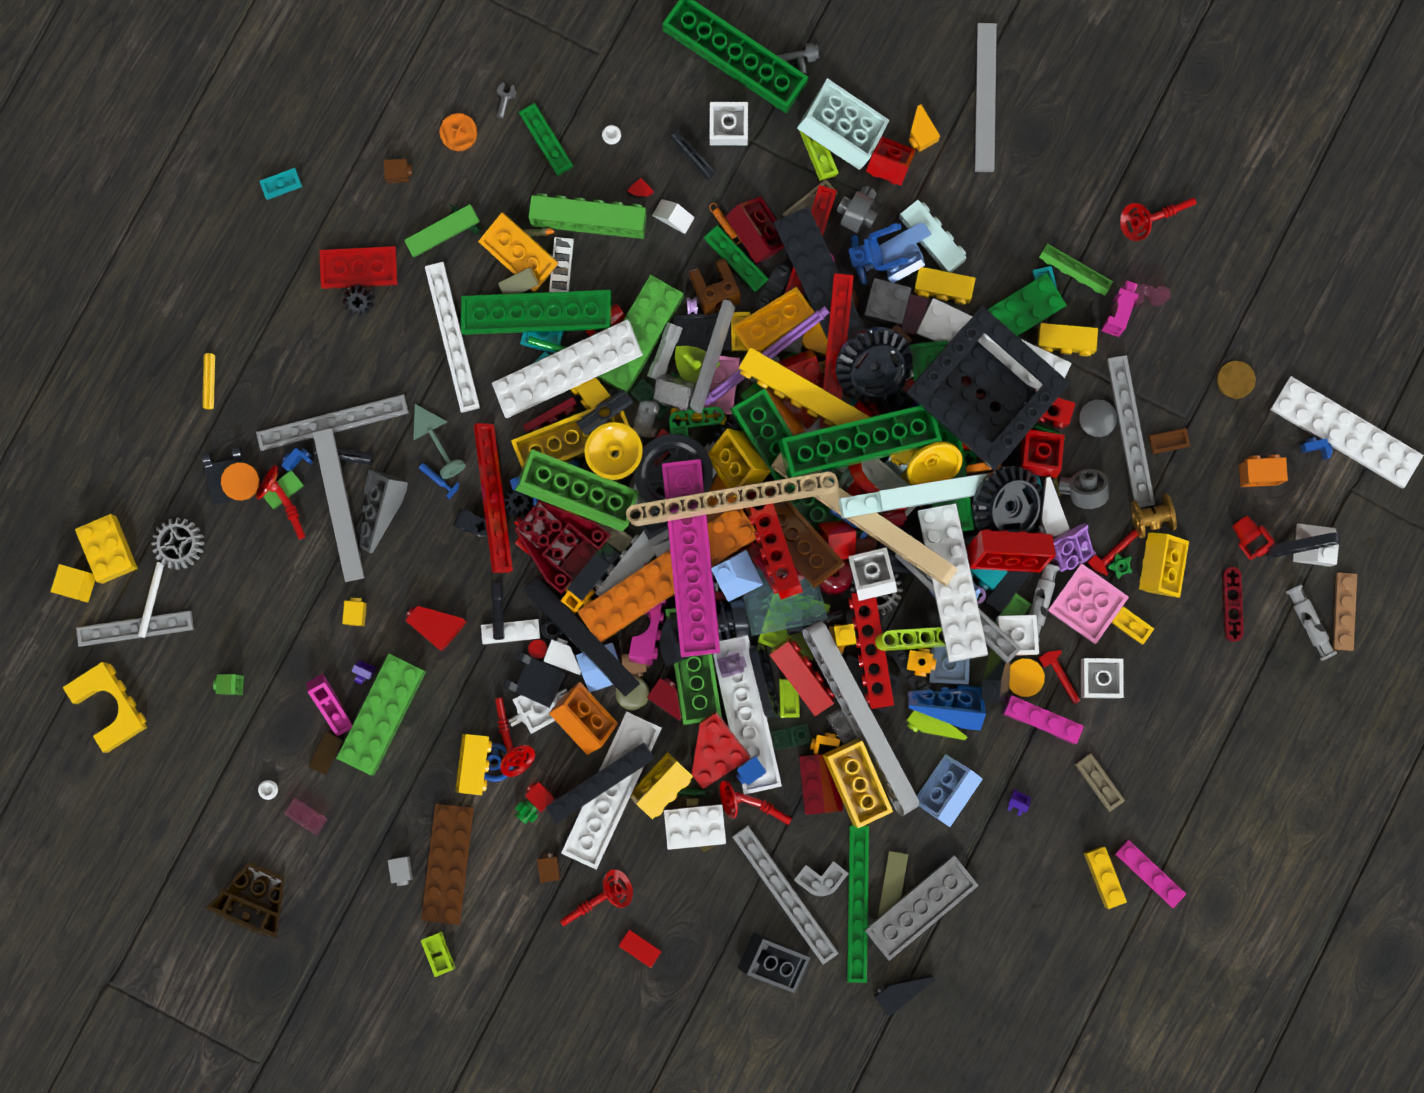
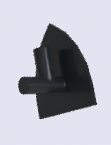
M669 618L666 619L660 636V650L666 667L689 658L681 657L678 622Z

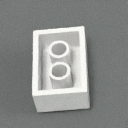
M722 804L664 810L668 850L726 844Z

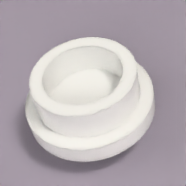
M614 125L605 127L602 132L603 140L608 144H616L621 138L620 129Z
M271 780L263 781L258 788L259 795L263 799H273L278 793L277 784Z

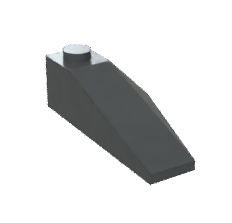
M369 469L364 486V494H367L366 505H363L362 512H365V522L361 524V549L369 553L374 552L403 502L408 482L398 477Z

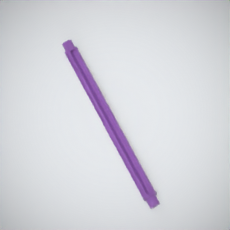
M825 306L819 311L816 310L815 313L761 354L770 359L823 320L830 312ZM738 370L709 392L705 404L708 406L712 402H716L717 399L744 380L746 377L740 374L741 370Z

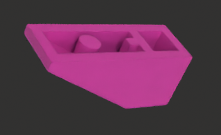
M322 673L306 682L309 695L335 735L339 736L350 730L353 724L324 674Z

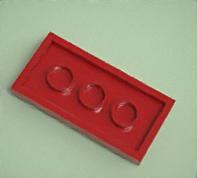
M396 247L320 250L321 288H348L349 286L355 287L357 283L360 287H363V285H366V287L398 285Z

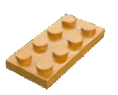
M501 213L478 241L514 275L532 267L539 282V285L531 288L533 292L537 291L559 264L556 259L505 213Z
M795 287L733 325L732 329L747 351L751 347L760 353L815 312L798 288Z

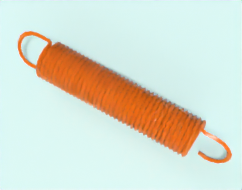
M716 208L712 213L731 240L738 235L730 226L729 221L725 218L720 208Z

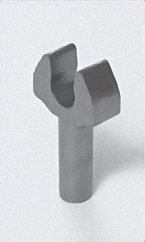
M504 82L497 88V94L501 96V101L496 117L504 119L508 100L516 98L514 85L511 86L509 93H505Z

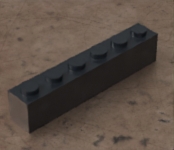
M642 743L546 806V809L557 824L655 758L647 745Z

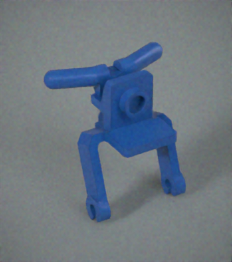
M892 224L887 228L871 233L867 239H864L865 245L859 246L857 235L851 236L852 248L849 249L851 263L856 268L862 286H866L868 283L863 266L868 267L870 264H873L876 270L885 271L909 263L908 258H900L882 265L883 255L877 243V238L900 230V224Z

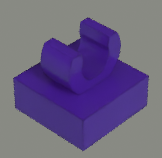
M359 660L352 669V672L357 674L355 682L362 685L363 681L365 682L366 679H370L375 675L377 667Z
M1014 789L1008 803V811L1015 807L1019 809L1018 816L1022 812L1026 813L1030 806L1031 797Z

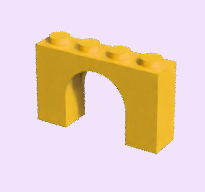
M101 662L65 685L63 689L73 704H79L99 691H107L116 698L119 710L115 721L93 736L102 752L108 753L146 729L145 722L147 721L144 715L136 710L134 699L126 694L124 683L121 680L118 681L114 675L116 674L114 667L111 664Z

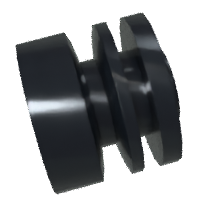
M742 596L729 601V607L725 608L723 601L719 600L720 609L716 610L719 641H722L721 632L724 631L727 640L730 639V630L735 631L737 638L750 635Z

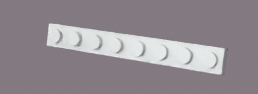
M440 262L425 266L461 413L479 409L480 405L444 263Z

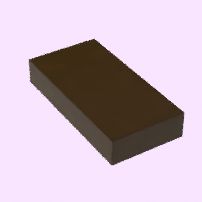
M325 732L308 767L327 775L344 740Z

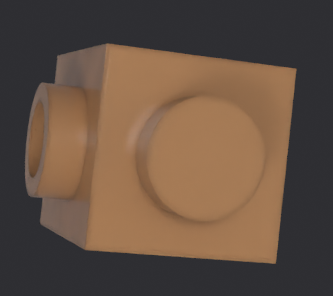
M622 654V665L633 676L642 677L643 673L647 672V668H650V665L629 662V654Z

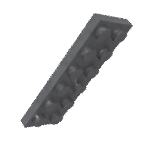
M952 855L867 926L864 931L887 960L890 961L979 885L955 855Z

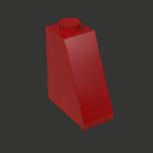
M420 606L412 607L406 614L408 618L405 620L441 651L447 647L467 623L463 618Z

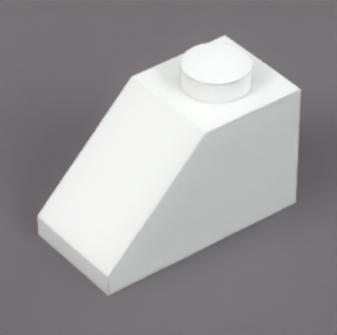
M557 638L556 641L551 640L544 662L581 675L582 673L573 650L567 645L568 641Z

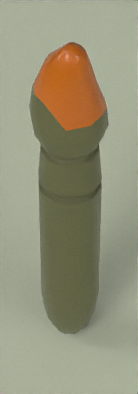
M548 227L523 230L530 237L547 236L554 233V230Z

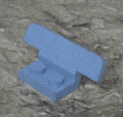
M918 223L879 245L883 255V265L900 258H908L909 261L908 264L887 269V276L891 283L925 266L923 255L916 243L931 236V232L926 224ZM870 264V266L868 267L864 266L865 270L868 271L872 269L874 265Z

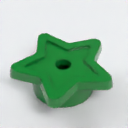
M1116 554L1115 561L1108 567L1115 571L1116 577L1119 579L1123 574L1132 573L1130 568L1132 558H1122Z

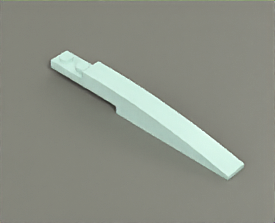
M989 473L840 498L838 501L841 517L843 519L972 497L975 495L981 481Z

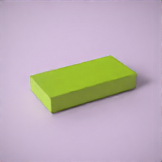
M779 679L780 718L800 717L799 694L788 679Z

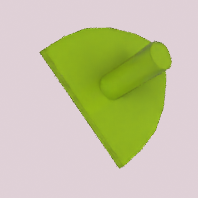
M676 346L675 360L679 374L694 390L706 351L697 347Z

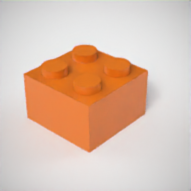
M1269 455L1268 458L1261 459V456H1249L1248 459H1244V462L1239 464L1240 487L1275 486L1288 481L1286 457L1280 458V455Z

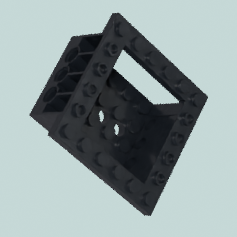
M982 306L917 378L906 394L995 471L1067 388L1070 382ZM985 333L1043 385L1034 391L980 344L978 340ZM962 377L970 379L971 384L969 387L961 384ZM976 390H983L985 398L982 400L978 399L975 395ZM992 402H996L999 405L998 412L991 411L990 404Z

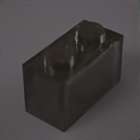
M663 374L656 379L653 400L659 401L661 405L676 406L678 410L687 411L691 408L690 401L696 383Z

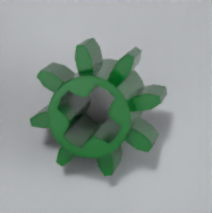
M529 800L525 803L520 801L515 807L518 811L515 816L525 824L528 821L533 823L538 817L536 814L538 809Z

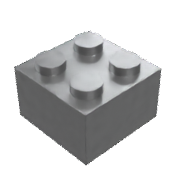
M874 278L864 319L892 327L897 324L901 328L911 288Z

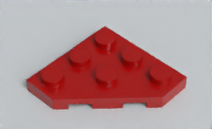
M716 711L700 721L692 776L704 789L750 759V754Z

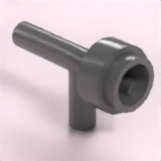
M813 42L806 43L805 50L776 55L784 61L797 59L798 69L802 73H807L804 57H807L808 62H813L820 58L818 45Z

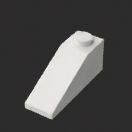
M1048 477L1044 480L1042 511L1040 512V526H1038L1039 532L1044 534H1052L1054 538L1070 529L1051 477Z

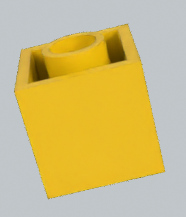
M59 564L51 592L89 602L95 577L92 573Z

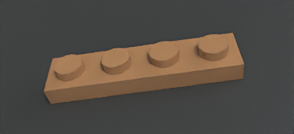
M1336 573L1333 650L1354 651L1357 574Z

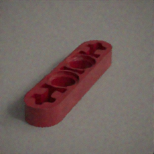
M1229 567L1224 570L1222 575L1224 635L1228 641L1236 642L1241 640L1244 634L1242 575L1238 568ZM1233 571V574L1237 576L1233 578V584L1237 583V586L1227 587V584H1231V578L1227 577V574ZM1233 589L1237 592L1236 600L1228 598L1229 590ZM1232 608L1238 611V617L1235 620L1231 619L1228 615L1229 610ZM1229 622H1239V625H1235V631L1239 633V635L1235 636V639L1233 635L1229 634L1230 631H1233V625L1229 626Z

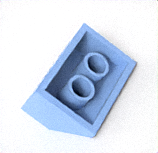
M945 754L917 795L919 807L951 827L983 779L971 769Z

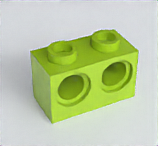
M442 931L421 940L434 977L456 968Z

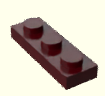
M572 397L524 424L523 427L527 433H531L541 429L546 424H554L559 421L558 417L564 414L568 416L575 412V408L578 407L577 403Z

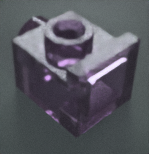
M739 653L717 659L722 679L745 672L744 668L747 667L744 656L740 657ZM731 661H734L736 663V667L734 669H731L729 667V663Z

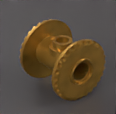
M1162 494V505L1154 506L1153 511L1151 508L1141 510L1137 501L1131 502L1132 520L1140 538L1145 537L1146 526H1149L1150 530L1162 528L1161 524L1167 522L1171 531L1177 528L1174 506L1168 494Z

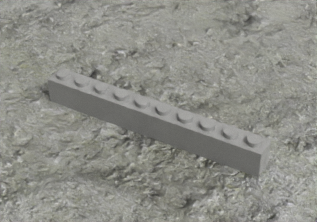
M713 442L711 445L707 444L704 447L707 453L712 449L715 443ZM713 468V480H712V483H713V481H714V479H715V477H716V475H717V473H716V471L714 470V468ZM669 530L648 540L644 531L641 535L637 534L631 541V548L629 550L625 549L619 556L621 560L617 566L613 564L608 570L607 574L609 576L606 580H601L595 587L597 589L596 595L601 596L643 568L644 564H649L656 556L653 547L669 539Z

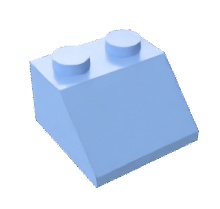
M614 644L604 645L619 661ZM583 653L576 655L589 692L613 685Z

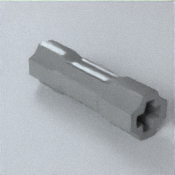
M667 322L661 343L647 376L663 382L669 361L683 328Z

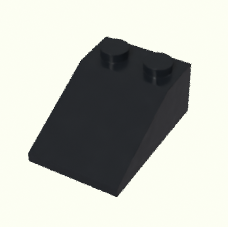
M753 932L737 968L748 976L795 993L810 957Z

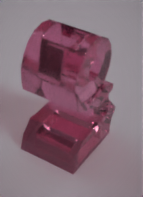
M1142 283L1136 287L1135 293L1139 295L1133 308L1139 307L1145 301L1144 296L1148 297L1152 306H1161L1169 300L1170 290L1165 286H1159L1154 289L1153 286Z

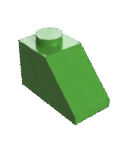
M217 674V678L213 681V689L216 690V694L243 695L244 676Z

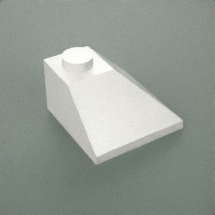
M1297 523L1295 540L1334 533L1336 528ZM1339 544L1293 554L1292 562L1330 567L1337 565Z

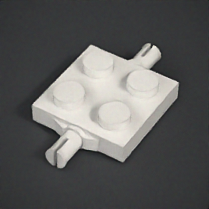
M565 688L557 693L550 708L521 695L513 699L518 715L508 720L511 723L510 725L513 727L523 722L532 734L554 722L555 720L549 712L557 701L565 695L564 693L567 692V689Z

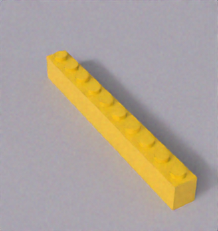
M751 347L738 367L741 370L740 374L748 379L751 377L758 380L757 384L765 389L767 387L774 389L775 395L782 399L786 396L791 399L790 403L798 408H801V406L808 409L807 413L815 418L818 416L824 418V423L830 427L871 418ZM915 450L889 456L892 458L890 461L899 467L901 464L907 465Z

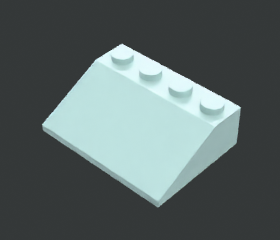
M827 78L797 129L860 170L870 159L889 119Z

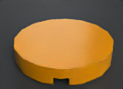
M1020 659L1010 665L1009 689L1014 694L1020 697H1029L1042 689L1045 674L1037 662L1031 659Z

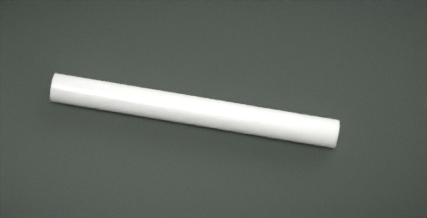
M160 562L156 563L138 637H146L164 567Z

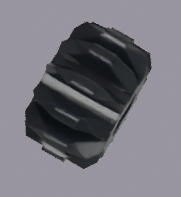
M357 283L354 288L349 286L348 291L343 293L345 298L342 300V303L347 304L345 310L352 309L351 315L358 312L360 317L363 312L368 314L370 312L369 308L374 307L372 302L375 300V297L370 296L373 291L371 289L366 291V285L360 288ZM356 297H360L359 300L362 299V302L358 303V300H355Z
M513 489V494L507 491L506 495L510 498H504V502L509 503L505 505V510L510 509L508 515L512 516L515 512V518H517L522 513V516L525 518V511L530 512L532 509L529 506H534L533 502H530L533 500V497ZM521 498L524 503L517 507V504L514 502Z

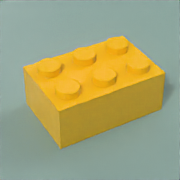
M109 514L75 529L96 582L103 584L138 569L117 516Z

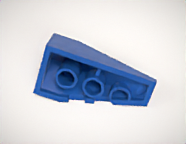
M959 685L957 689L943 687L940 691L927 689L908 692V706L910 709L962 729L981 731L986 715L985 703L982 699V687Z

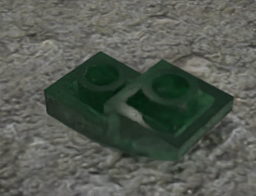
M644 379L630 392L659 421L672 408V405Z
M807 724L770 732L774 751L812 743Z

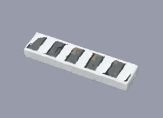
M554 238L553 258L559 264L551 272L549 292H569L574 239Z

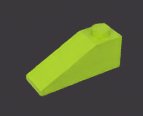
M915 710L905 720L909 723L907 726L914 732L919 730L922 733L959 740H966L967 738L966 735L951 724Z

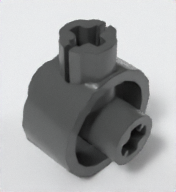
M868 186L862 187L860 192L857 191L853 199L844 196L837 209L838 212L844 215L840 225L855 233L859 232L862 225L871 228L878 215L877 212L871 210L877 194L871 188L869 194L866 195L870 188Z
M1085 469L1077 472L1071 478L1062 477L1060 480L1059 493L1069 494L1073 504L1077 507L1094 509L1104 505L1109 499L1108 478L1101 471Z

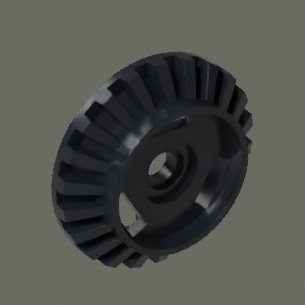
M884 327L868 328L854 334L840 349L835 363L836 377L841 388L853 399H860L862 402H867L868 400L877 402L878 399L885 400L888 399L887 396L895 395L900 387L903 388L906 379L910 378V370L913 369V354L907 341L898 332ZM892 350L896 353L899 360L895 366L888 354ZM866 354L859 365L855 367L859 359ZM873 362H879L877 369H870V365ZM866 384H883L878 387H866Z
M669 434L652 440L643 448L642 459L634 471V481L640 496L646 503L665 500L664 496L656 493L658 487L664 489L662 464L701 459L704 492H709L713 480V467L708 453L697 441L684 435ZM669 452L671 454L669 458L657 467L653 464L656 459Z
M1003 466L990 472L981 481L975 492L972 505L973 519L979 532L984 529L1002 531L1004 530V524L1018 523V525L1008 529L1009 532L1025 531L1028 533L1030 530L1033 531L1035 528L1034 523L1040 519L1038 515L1042 511L1041 501L1043 500V495L1040 494L1041 486L1037 484V479L1031 475V472L1017 466ZM1023 488L1027 491L1029 503L1022 491ZM1011 500L1012 507L1006 510L1005 505Z

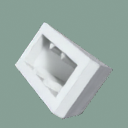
M661 199L652 215L686 234L694 220V217L679 204Z

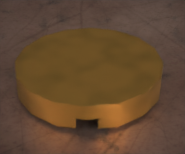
M1232 361L1225 364L1219 370L1216 379L1220 392L1232 399H1240L1247 396L1253 390L1256 381L1252 368L1241 361Z

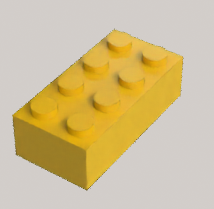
M855 739L823 754L848 815L855 827L860 828L893 812L862 740Z

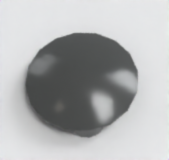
M1104 400L1088 402L1080 412V427L1093 437L1107 436L1114 430L1117 424V414L1114 407Z

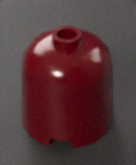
M843 560L844 566L833 574L835 577L831 575L817 586L821 592L837 596L842 595L849 589L852 584L853 575L848 561Z

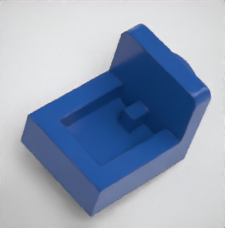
M1316 437L1306 439L1305 443L1300 446L1301 453L1320 449L1323 460L1331 458L1333 453L1332 445L1328 443L1327 438L1317 440Z
M295 448L292 453L289 452L285 455L281 466L287 471H291L302 458L309 464H312L313 461L310 459L312 455L303 448L301 451Z

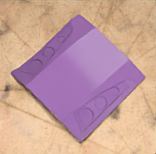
M1087 524L1078 525L1053 539L1056 556L1051 561L1055 566L1060 567L1059 570L1061 572L1067 569H1074L1096 554L1092 548Z

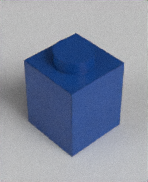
M755 756L737 769L739 773L736 776L742 785L746 783L749 786L767 773V771Z

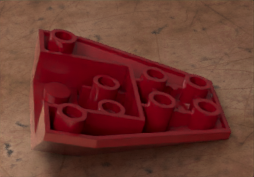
M540 500L515 528V532L546 582L561 594L611 536L597 523Z

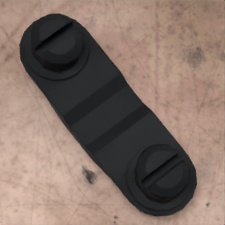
M781 263L776 266L756 301L758 310L780 296L791 276L789 265Z
M908 649L893 650L892 656L913 690L930 689V683L925 676L914 675L915 671L907 670L910 651Z

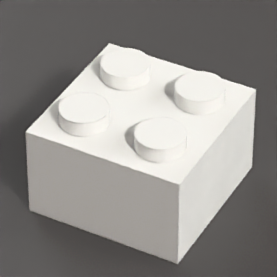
M710 102V145H748V102Z
M887 547L849 556L859 601L897 592Z
M1081 659V698H1123V659Z

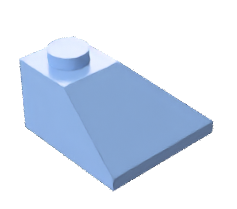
M747 550L711 568L728 602L763 585Z

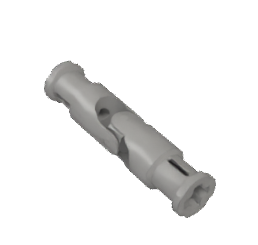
M1047 564L1043 569L1029 615H1036L1038 642L1040 640V630L1044 626L1054 591L1056 573L1060 569V567Z
M1301 584L1286 591V593L1290 595L1294 603L1293 607L1304 628L1307 630L1313 646L1317 647L1321 655V661L1336 655L1337 652L1331 647L1328 641L1330 638L1321 625L1310 600L1306 598ZM1305 612L1310 614L1312 617L1306 620Z

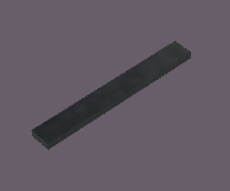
M538 577L523 589L524 593L625 697L640 685L639 681Z

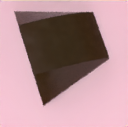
M249 862L205 908L230 923L256 934L277 939L285 877Z

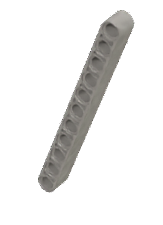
M819 620L802 630L803 637L855 735L859 740L863 741L877 776L898 814L904 816L919 806V800L826 625Z

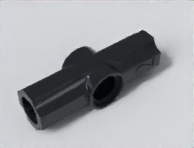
M623 389L606 402L599 404L593 411L579 419L576 423L585 436H587L599 426L611 421L614 416L632 405L633 402ZM603 408L610 410V414L607 417L600 416V411Z

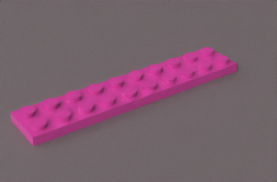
M701 459L662 464L665 499L705 493ZM692 502L689 505V509H696L698 502ZM674 505L670 508L671 513H675L679 510L678 505ZM707 515L668 521L681 657L721 653L713 572L711 570L712 561Z

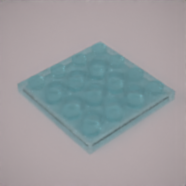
M754 564L763 585L742 595L752 636L809 625L819 620L822 622L827 621L828 617L819 585L813 588L804 578L800 581L802 593L780 600L779 594H774V591L771 590L762 570Z

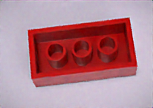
M984 529L966 547L970 569L1041 572L1056 556L1052 534H1044L1043 532L1027 533L1025 531L1009 532L1008 530L991 531L990 529Z

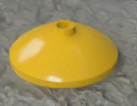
M612 422L603 424L596 428L586 441L585 458L587 464L595 474L605 479L616 480L630 475L636 470L642 459L643 448L638 434L631 427L622 423ZM617 451L619 452V455L617 457H613V452Z
M936 442L929 444L917 451L911 458L907 466V478L912 485L953 479L961 468L962 455L959 449L951 443Z

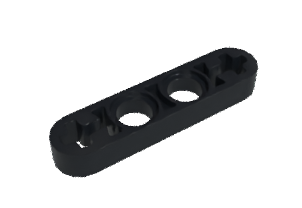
M1338 532L1274 544L1269 547L1266 556L1267 558H1275L1338 545L1341 543L1340 534Z
M761 643L751 645L749 655L764 715L767 718L778 717L780 715V706L765 647Z

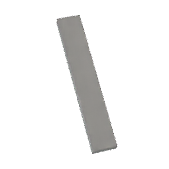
M723 300L690 401V407L697 413H702L734 314L735 307L729 300Z
M192 611L151 616L146 637L194 630ZM142 618L76 627L78 647L142 638L138 637Z

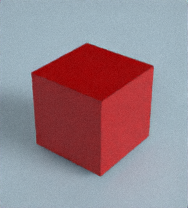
M843 520L818 524V534L842 560L849 559V556L856 554V531L850 524Z

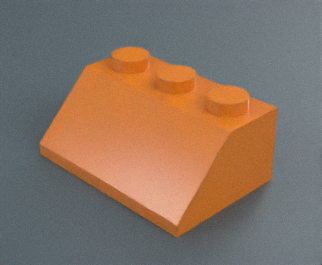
M581 682L577 683L557 701L549 712L554 720L587 755L601 748L618 725L617 721Z

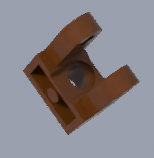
M725 258L715 261L721 282L707 287L698 267L688 270L690 280L705 316L720 311L723 300H729L734 306L741 304L739 289Z

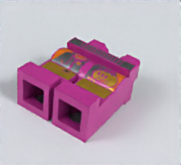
M1126 281L1125 285L1119 289L1113 298L1115 303L1111 309L1112 316H1109L1104 322L1101 331L1117 337L1124 332L1134 303L1139 295L1135 293L1137 284Z

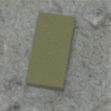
M532 267L499 282L498 285L503 294H521L539 285V282Z

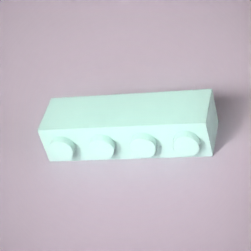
M917 200L900 214L899 219L908 229L918 223L926 224L931 232V236L919 243L944 272L951 273L965 262L967 258L965 256L966 252L961 246L957 247L953 242V236L948 231L945 232L941 228L942 224L939 219L931 216L928 206L924 202L921 203Z

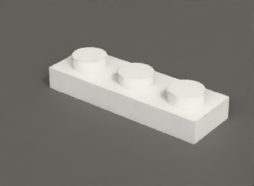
M539 619L505 622V638L503 640L493 639V624L481 625L483 645L541 639Z

